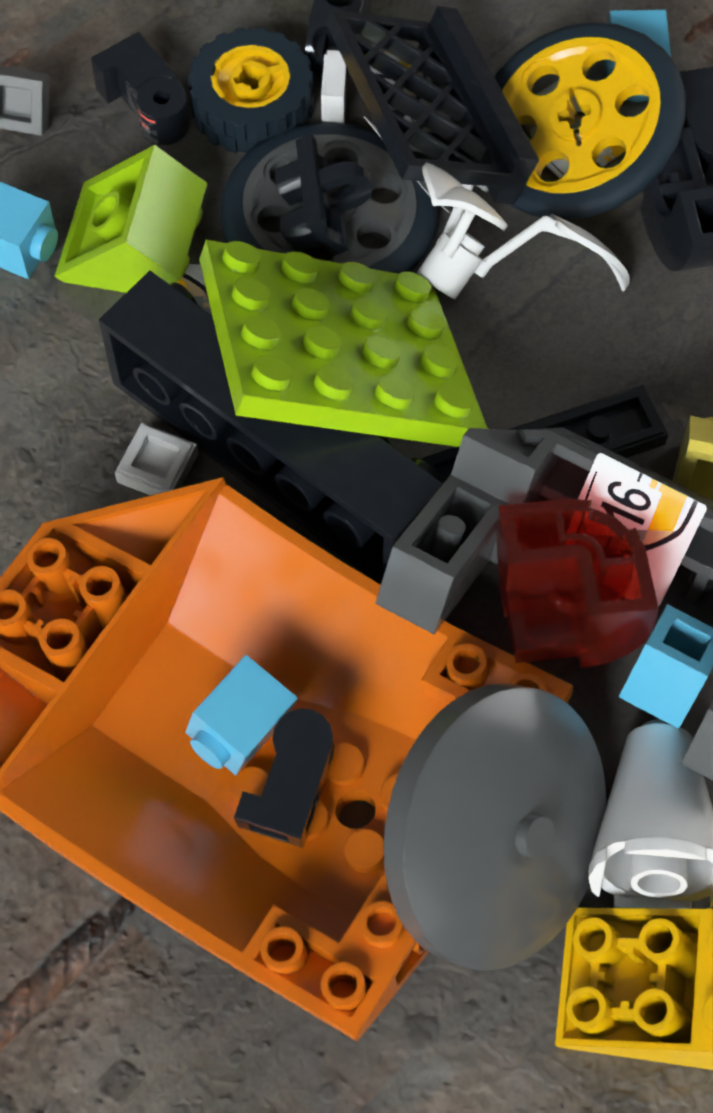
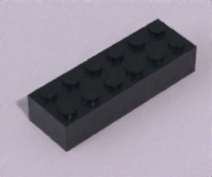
M152 271L147 272L98 319L113 384L185 439L197 443L201 451L372 580L381 584L393 545L443 485L438 474L419 458H412L410 460L390 445L387 437L236 416L213 316L198 306L193 295L177 282L168 284Z

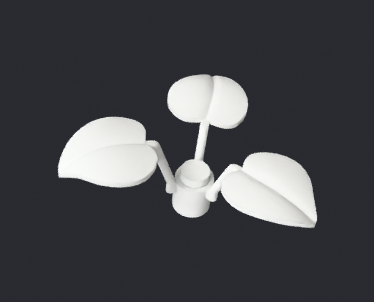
M409 144L411 151L423 153ZM425 162L423 165L422 173L432 205L453 206L444 232L417 273L447 296L456 299L473 273L484 278L493 265L535 235L544 231L577 241L598 253L614 272L622 292L628 287L630 283L628 271L607 246L586 230L552 213L550 216L541 217L482 259L479 255L485 246L466 232L475 214L505 231L508 225L484 199L472 192L474 185L461 184L450 174L428 162ZM476 185L486 193L488 192L486 186Z

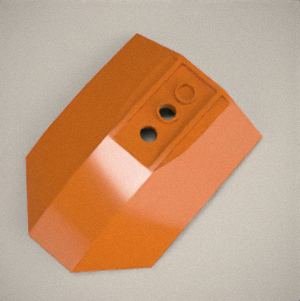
M224 477L42 523L0 577V811L55 852L176 932L358 1042L429 953L412 938L399 919L391 900L384 867V832L387 810L398 773L414 742L427 724L453 700L476 688L491 684L520 685L549 692L568 703L573 693V685L446 621L443 622L434 635L380 607L375 603L381 584L345 564L280 522L227 485ZM246 654L298 697L292 710L299 708L312 709L322 714L332 729L334 742L333 760L303 848L239 828L234 819L243 791L262 796L276 756L272 740L273 735L236 776L225 766L221 769H216L201 759L191 747L190 741L192 738L185 733L192 713ZM354 801L368 802L376 809L375 815L369 824L361 828L352 829L345 827L339 822V814L347 804Z

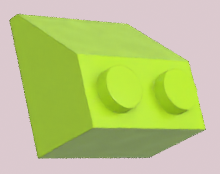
M156 145L85 181L54 277L64 283L127 293L149 271H152L168 284L178 282L185 274L189 265L188 251L194 230L199 225L203 215L201 205L207 182Z

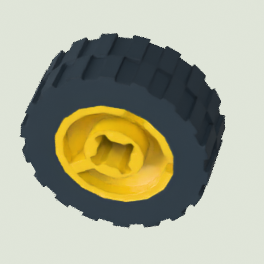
M258 27L253 30L238 28L228 34L224 32L215 36V40L212 42H206L200 48L199 55L197 57L194 56L190 64L191 73H188V85L193 119H196V125L201 134L205 133L208 136L209 142L215 146L225 147L226 151L247 153L252 147L265 139L285 133L296 126L308 124V118L312 117L313 71H311V62L308 56L303 55L301 52V46L295 41L291 42L286 39V35L282 33H272L267 31L266 28Z

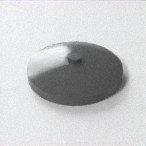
M491 684L479 687L463 694L443 708L427 724L408 752L394 784L387 810L384 832V867L391 900L399 919L412 938L434 956L468 969L480 971H495L514 966L534 956L547 946L568 923L582 901L590 884L589 864L606 809V787L601 758L596 743L582 718L565 701L549 692L520 685Z

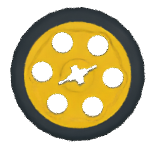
M599 22L565 26L538 37L517 51L495 75V79L520 125L530 123L537 126L536 133L530 140V143L540 160L515 204H509L511 207L532 216H550L552 213L564 220L593 217L618 208L641 193L662 172L677 147L685 121L686 92L680 72L666 50L641 32L619 24ZM611 60L615 62L614 70L607 78L600 81H591L586 78L589 68L597 61ZM553 74L560 77L558 86L549 94L538 96L532 93L534 83L542 76ZM634 95H643L649 98V103L641 114L634 117H625L619 114L620 107L627 98ZM574 97L582 112L586 115L582 117L581 126L579 127L582 144L574 129L570 126L574 123L575 114H577ZM618 145L626 149L624 159L618 165L611 168L597 166L598 155L607 147ZM562 159L569 162L568 171L560 180L555 182L541 180L542 170L551 161Z

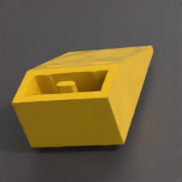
M577 908L566 926L555 1046L713 1070V909Z

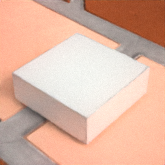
M327 50V54H324L321 90L322 122L345 123L347 66L339 51Z
M141 423L115 471L117 483L148 495L181 488L199 454L197 443Z

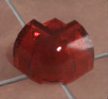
M557 499L500 505L498 507L497 559L504 618H508L515 663L578 657L581 669L606 664L629 655L647 642L655 628L659 607L646 549L636 527L629 530L616 517L591 508L592 500Z

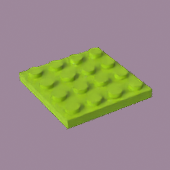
M212 240L205 241L199 261L236 416L460 447L463 435L469 428L488 429L434 286L421 275L413 272L397 274L370 269L357 262L341 264L314 259L301 252H288L285 254L262 250L240 241L229 243Z

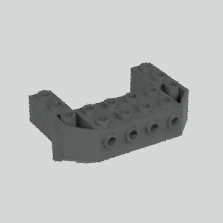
M563 427L521 430L469 428L463 435L451 475L393 545L375 603L435 635L490 560L515 573L517 576L572 602L574 605L584 608L648 641L667 604L713 627V501ZM599 453L605 454L704 504L707 508L660 606H654L557 556L555 553L592 465ZM713 701L681 762L683 766L712 781Z

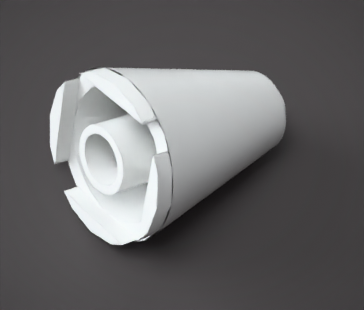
M661 719L645 722L642 726L632 730L626 738L589 864L591 891L597 897L600 895L601 888L614 895L615 908L692 909V902L709 896L711 908L713 907V807L704 776L681 764L693 737L681 727L678 729Z

